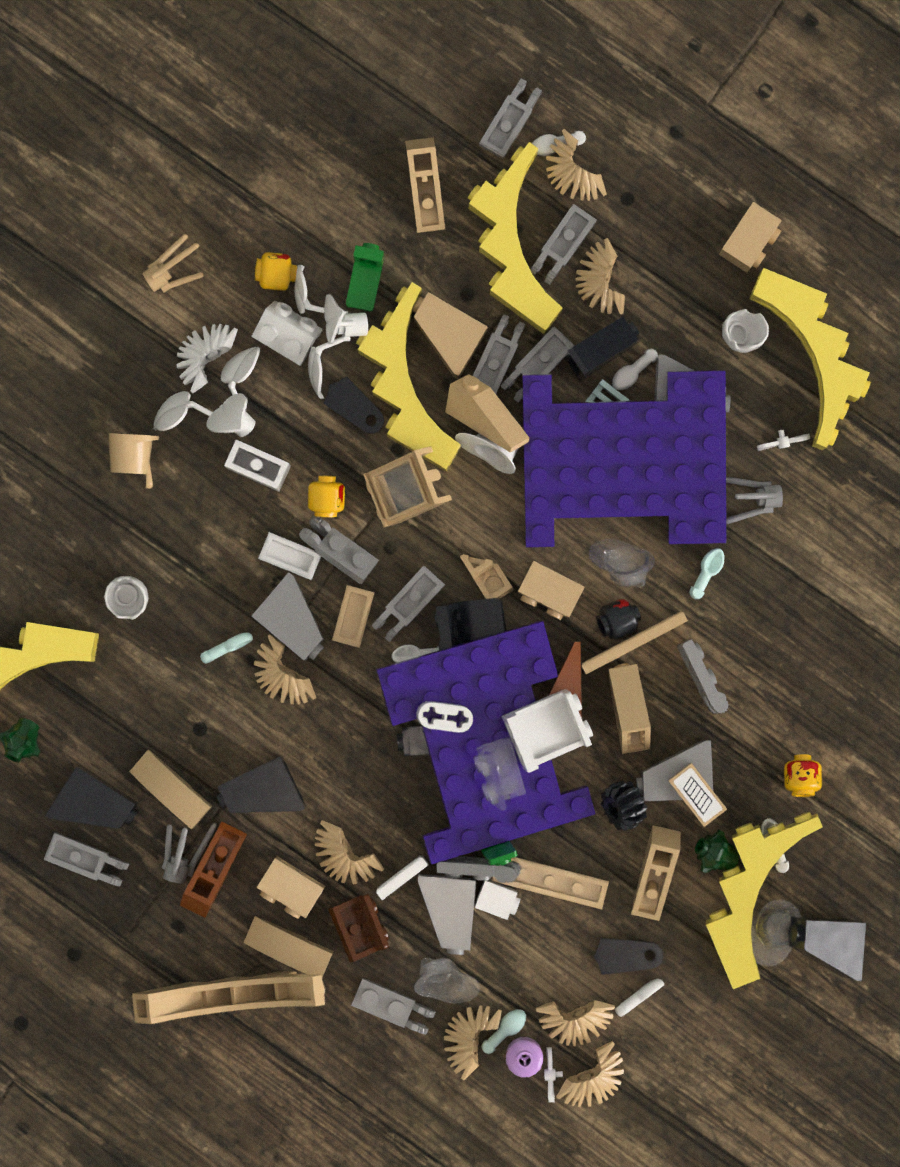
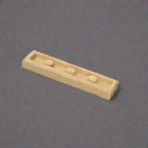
M680 611L581 663L583 673L588 674L687 622L688 620L684 612Z
M518 857L511 858V862L514 860V862L517 861L519 863L520 869H522L521 873L512 883L505 882L501 884L602 909L609 881ZM491 877L490 881L500 883L495 877Z

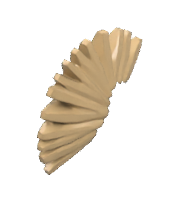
M563 129L562 133L567 145L557 138L554 139V142L558 146L550 145L560 157H546V160L558 163L546 168V172L553 171L547 176L548 179L555 177L550 183L554 184L560 180L555 189L561 188L560 193L562 195L565 194L573 183L571 199H574L579 189L580 200L584 201L585 194L587 200L590 201L591 193L594 200L598 199L597 188L603 196L607 195L601 174H592L573 162L572 156L576 150L578 140Z
M606 238L604 239L605 249L597 242L595 245L598 251L591 246L590 249L593 254L588 251L585 253L593 262L580 261L581 264L591 270L576 271V274L581 277L575 278V281L584 282L576 285V288H583L578 291L579 295L585 294L581 297L583 301L593 297L589 307L594 308L601 300V313H604L607 308V313L611 314L615 302L619 313L623 314L625 296L608 288L612 268L618 256L609 239Z
M269 634L268 639L272 647L262 643L260 646L263 650L258 649L257 651L266 661H254V665L265 668L255 673V677L262 676L257 680V683L264 681L260 688L262 689L270 684L265 694L267 695L271 691L270 698L272 699L275 698L282 688L281 703H284L288 694L290 704H294L295 699L298 705L301 704V699L303 703H307L308 695L313 700L316 699L310 679L285 667L280 660L282 654H284L285 644Z
M323 820L320 824L325 829H317L316 833L321 836H315V839L320 841L315 842V846L325 849L317 852L316 856L330 855V857L319 863L321 867L327 866L324 870L325 873L334 868L330 877L337 873L335 880L338 881L342 876L341 883H345L350 873L352 883L357 884V872L367 882L369 877L372 879L375 877L371 867L381 872L384 870V867L374 853L364 857L361 856L360 858L354 855L342 828Z
M594 1000L585 1006L576 1008L572 1012L562 1013L555 1002L552 1001L536 1007V1012L546 1014L538 1019L539 1023H544L541 1025L543 1029L554 1027L549 1037L554 1038L561 1032L559 1043L563 1044L566 1039V1045L569 1046L572 1040L573 1046H576V1037H578L580 1045H583V1039L587 1043L591 1042L587 1029L597 1037L600 1034L595 1026L604 1030L607 1029L605 1024H610L611 1022L606 1018H613V1014L608 1012V1010H614L615 1005Z
M480 1005L475 1018L472 1008L468 1007L466 1008L468 1019L461 1012H458V1018L452 1017L455 1024L448 1023L454 1030L446 1029L445 1032L450 1035L444 1036V1040L457 1043L458 1045L446 1047L444 1050L457 1052L455 1055L447 1058V1060H455L450 1067L458 1065L454 1070L456 1074L465 1069L461 1079L465 1080L479 1066V1033L483 1030L499 1029L502 1010L499 1009L490 1019V1006H486L484 1011L483 1005Z
M611 1041L595 1049L598 1062L596 1067L566 1078L556 1097L561 1099L565 1096L564 1103L568 1104L571 1101V1106H574L577 1102L578 1107H581L584 1096L588 1107H590L592 1093H594L598 1104L603 1103L602 1097L606 1101L609 1100L605 1091L613 1096L614 1093L611 1089L617 1091L619 1088L615 1084L621 1085L622 1082L614 1076L624 1074V1069L614 1068L623 1061L622 1057H619V1051L610 1053L615 1045L614 1042Z

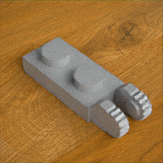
M522 78L511 95H508L479 143L480 147L504 160L533 111L532 108L542 93V90L536 87L530 94L526 105L518 101L517 99L523 93L527 83Z
M573 204L541 249L542 253L530 271L534 275L539 272L547 257L555 261V266L548 272L545 282L550 285L561 268L567 265L597 219Z
M503 314L495 333H492L473 374L479 381L491 387L495 394L517 350V343L526 325L522 322L516 325L511 341L501 337L509 323V316Z
M553 327L515 366V371L502 383L501 387L504 390L509 389L520 375L549 374L564 359L567 351L575 345L556 327ZM523 388L515 394L514 399L518 403L523 399Z
M312 516L309 520L311 527L324 536V539L321 541L315 532L307 528H303L300 531V538L315 549L318 555L359 584H362L379 560L333 527L331 528L325 520Z
M423 566L385 607L386 610L372 624V627L375 630L381 628L386 619L393 614L399 622L386 634L385 639L390 642L404 626L407 627L445 584L428 568Z
M692 639L678 644L677 649L708 710L712 714L725 713L729 705L728 701H726L727 698L724 693L717 691L715 684H717L716 677L710 668L706 669L702 661L704 653L697 642L694 643Z
M54 832L44 860L93 880H102L118 887L122 883L119 877L102 872L105 863L121 870H127L129 866L128 862L110 856L108 852L58 832Z
M458 856L437 863V873H445V876L448 878L474 875L473 878L476 880H489L491 877H495L500 883H512L519 876L522 869H520L519 863L517 861L514 862V860L505 865L496 866L495 864L490 865L486 858Z
M362 978L351 1004L353 1007L403 1028L406 1026L413 1031L425 1035L429 1028L422 1023L408 1019L410 1013L414 1010L428 1018H434L436 1013L434 1010L415 1002L416 1000L365 978Z

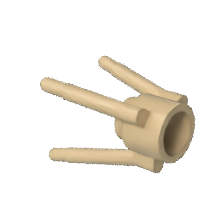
M186 234L181 236L155 262L148 265V269L142 273L154 292L161 288L165 293L173 287L203 277V273L199 272L171 282L168 281L172 278L168 269L199 247L198 243H194L164 264L163 262L187 240L188 236Z

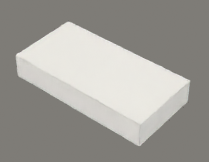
M269 532L258 559L312 580L321 556L312 549Z
M419 855L381 884L376 891L381 900L385 899L427 867V860L423 855Z

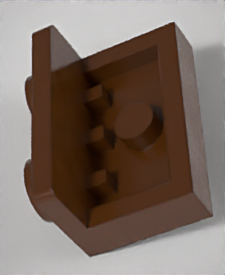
M369 894L356 896L328 909L349 962H355L372 953L389 948L387 930L380 924L377 916V905L370 898Z

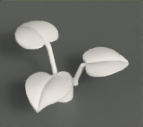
M298 265L294 285L298 311L300 314L304 313L305 309L324 313L328 342L316 348L311 347L308 358V373L312 387L318 397L324 399L321 393L322 364L320 356L322 351L341 342L350 341V337L367 336L368 319L366 313L348 314V311H344L336 304L331 294L326 295L324 308L311 305L307 299V286L302 272L305 266ZM336 334H342V337L335 339Z
M253 347L244 350L226 363L221 373V381L229 383L228 387L232 396L226 399L218 409L212 412L193 401H189L191 397L189 392H179L168 398L160 407L154 420L153 429L155 431L169 430L177 426L184 419L188 408H195L209 416L207 428L212 432H235L239 437L249 434L256 422L245 411L247 398L243 394L237 393L235 385L236 383L243 382L250 375L257 362L260 348Z

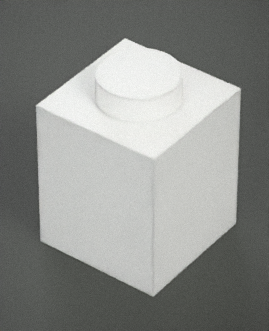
M484 880L475 902V908L508 920L509 914L515 915L520 899L516 897L517 890L490 880Z

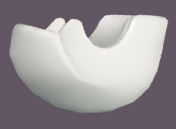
M747 309L729 314L722 324V337L732 350L740 353H747L758 349L763 345L769 334V325L761 313H750Z
M132 576L115 578L107 586L104 595L107 608L117 618L131 620L136 619L145 611L149 600L147 588L143 582Z

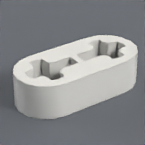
M426 701L418 707L416 712L419 723L429 729L464 732L471 727L473 722L471 711L457 704ZM430 707H433L434 712L442 714V719L432 718L431 722L427 723L428 720L423 716V712H428ZM458 711H462L461 713L466 717V721L460 722L459 726H456V722L447 719L448 715L456 716Z

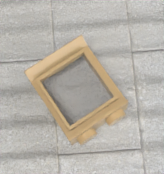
M431 446L414 450L405 456L363 474L367 490L372 496L377 516L381 520L383 527L399 524L452 500L450 495L437 497L432 483L440 480V472L437 469L427 471L422 458L433 452Z

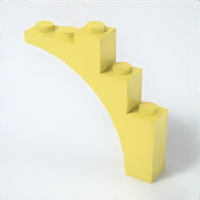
M529 142L525 148L520 146L513 154L511 161L514 163L508 171L502 169L494 180V183L497 185L496 187L485 181L482 187L479 185L475 186L468 199L470 200L469 210L494 227L492 230L487 228L479 238L478 242L481 243L479 252L504 270L503 273L497 271L489 282V285L492 286L490 295L545 335L561 313L562 307L544 291L532 275L523 256L517 234L516 208L518 194L525 175L538 154V148Z
M763 268L758 275L749 299L769 309L783 320L800 339L811 359L818 381L820 398L818 427L812 447L824 450L828 445L833 446L839 430L835 429L839 418L844 419L849 408V403H846V399L855 402L860 396L864 398L871 383L867 381L870 372L838 360L839 357L844 358L849 347V342L846 341L848 333L817 321V318H823L828 307V303L824 302L827 293Z
M411 282L408 288L404 286L395 300L399 304L394 312L388 311L381 323L384 329L380 330L372 325L367 336H359L356 344L359 345L358 353L385 369L384 373L379 371L371 383V386L374 387L373 395L400 411L399 415L393 413L385 427L389 429L387 436L410 451L431 446L433 452L422 458L446 472L460 450L461 444L444 433L428 416L415 394L408 374L406 360L407 332L413 312L412 309L422 293V288Z
M26 622V628H21L19 644L23 645L22 650L0 647V690L10 681L27 671L50 663L71 660L95 662L99 633Z
M810 812L800 814L794 817L795 822L784 826L782 822L767 828L768 833L763 835L759 825L753 827L752 823H748L736 828L737 834L732 835L745 868L739 869V866H735L722 872L724 876L719 878V882L731 911L726 912L724 908L709 915L710 919L706 920V926L733 989L760 979L751 939L753 910L759 890L770 869L789 848L803 837L823 827L818 814L811 815Z

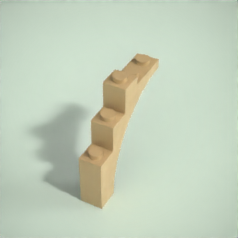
M277 971L253 977L234 976L210 982H186L133 993L132 997L135 1023L154 1024L191 1016L245 1009L289 1006L316 1007L325 1005V988L322 982V975L297 974L294 971Z

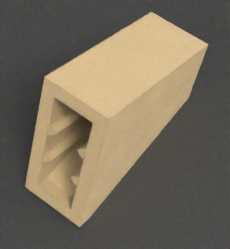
M428 292L425 298L419 297L412 309L416 313L414 315V322L453 377L459 379L485 336L488 327Z
M619 664L609 669V684L622 754L650 749L651 726L637 664Z

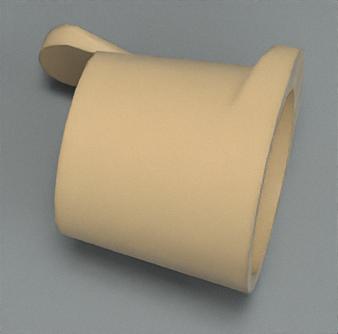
M109 433L110 472L146 474V488L151 489L153 487L150 467L153 440H159V436Z

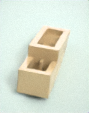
M147 750L129 771L190 829H193L212 807L208 801L191 788L190 784L150 750Z
M257 916L254 917L244 940L246 945L305 974L322 975V977L334 952L307 940L308 938Z

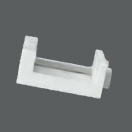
M563 689L502 716L522 768L529 773L539 769V764L576 748L592 745L589 737L593 736L587 720L582 721L579 714L582 706L576 693L571 694L570 691Z

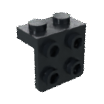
M500 598L450 602L437 606L435 624L439 628L440 633L439 650L506 631L502 600Z

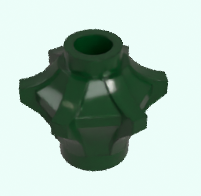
M19 718L18 722L9 730L1 732L0 742L6 750L4 756L17 763L22 758L38 757L40 754L37 744L39 725L29 719Z
M719 829L712 836L707 834L705 838H700L695 845L697 859L701 861L700 871L704 873L716 869L728 870L734 868L738 863V850L729 844L725 833Z

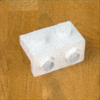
M274 301L265 309L252 337L301 366L323 329L318 327L314 320L295 313L289 305Z

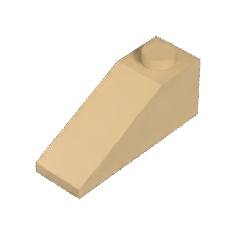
M434 138L405 141L417 233L445 229Z
M470 374L450 384L445 411L447 414L510 453L529 442V436L491 387Z
M652 826L631 915L660 920L680 852V831Z

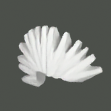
M213 324L211 335L205 326L202 327L204 340L194 330L192 332L193 338L189 335L187 336L191 344L182 341L186 348L180 346L179 350L183 353H177V357L185 359V361L176 365L178 369L187 368L180 375V379H184V385L193 382L190 390L192 393H195L208 383L207 376L203 370L205 365L232 348L238 329L234 328L229 333V325H225L222 329V324H219L218 328Z

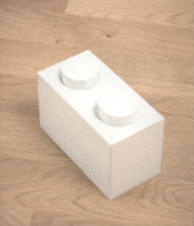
M235 440L224 465L227 469L280 492L291 467L288 462L238 440Z

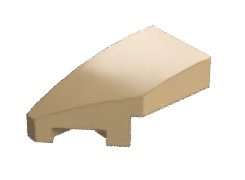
M465 554L460 556L485 599L502 598L514 590L499 565L495 564L493 560H482Z

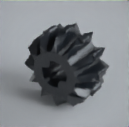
M623 780L609 785L610 787L606 788L601 794L603 801L600 803L605 810L604 815H607L609 818V823L614 824L617 830L623 829L624 831L639 826L638 824L647 818L645 810L648 808L643 801L644 796H641L639 793V788L634 787L631 781L625 782Z

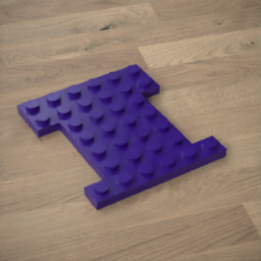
M725 370L667 371V400L552 403L551 374L522 375L523 429L529 436V442L524 444L526 547H555L554 518L668 516L669 544L726 543Z
M543 621L376 669L392 726L417 719V709L426 701L462 705L470 710L473 715L471 727L464 732L429 729L421 724L449 823L447 828L422 835L431 865L595 815L588 786L585 785L560 793L552 760L539 764V769L529 773L522 768L502 718L507 713L535 702L532 684L558 677ZM430 707L428 712H423V716L428 720L427 723H430L432 718L442 719V714L434 712L433 707ZM458 711L456 716H447L448 720L456 722V726H459L460 722L466 721V717L461 713L462 711Z

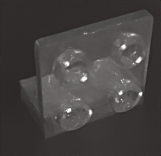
M509 737L475 747L477 755L473 756L478 773H482L485 779V783L481 784L486 801L489 800L491 805H495L501 811L507 809L505 800L526 794Z

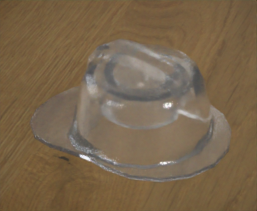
M616 539L597 541L589 550V558L593 564L608 571L611 580L620 587H644L647 573L655 564L654 556L650 552Z
M773 900L765 904L752 924V948L757 964L775 966L783 962L791 952L792 947L789 946L788 937L791 917H802L798 908L791 902Z
M423 958L421 960L420 978L414 984V990L418 995L449 1003H464L478 995L480 991L479 982L467 974L460 973L456 964L451 959Z

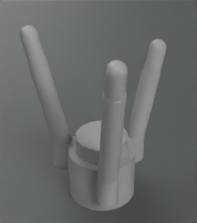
M726 477V483L761 488L757 489L756 493L736 494L735 498L756 499L757 505L762 506L758 509L726 518V524L763 513H773V508L782 507L783 493L781 485H772L771 481L759 482Z
M217 823L211 825L189 865H187L188 859L182 857L188 829H182L176 855L171 857L172 825H167L165 855L162 869L165 870L163 875L165 880L185 884L187 876H193L195 866L217 828Z

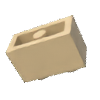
M753 202L719 255L746 273L752 266L757 269L766 256L762 250L767 242L773 245L781 233V230L777 227L782 220Z
M533 561L517 593L522 595L521 601L533 607H536L538 603L548 608L546 611L548 615L561 620L563 616L566 618L570 617L585 587Z
M276 856L257 888L261 890V897L273 904L276 900L286 906L284 910L288 914L299 919L300 916L305 918L308 916L324 890L325 885Z

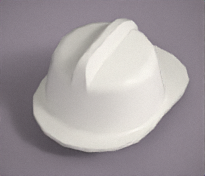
M468 433L456 434L455 440L466 451L485 460L503 473L512 474L515 472L516 468L512 461L519 448L510 453L481 434L477 436Z

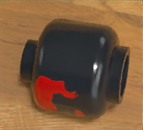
M619 599L603 605L599 610V615L596 616V621L601 634L615 641L634 634L638 629V621H641V615L636 605H631L625 599Z

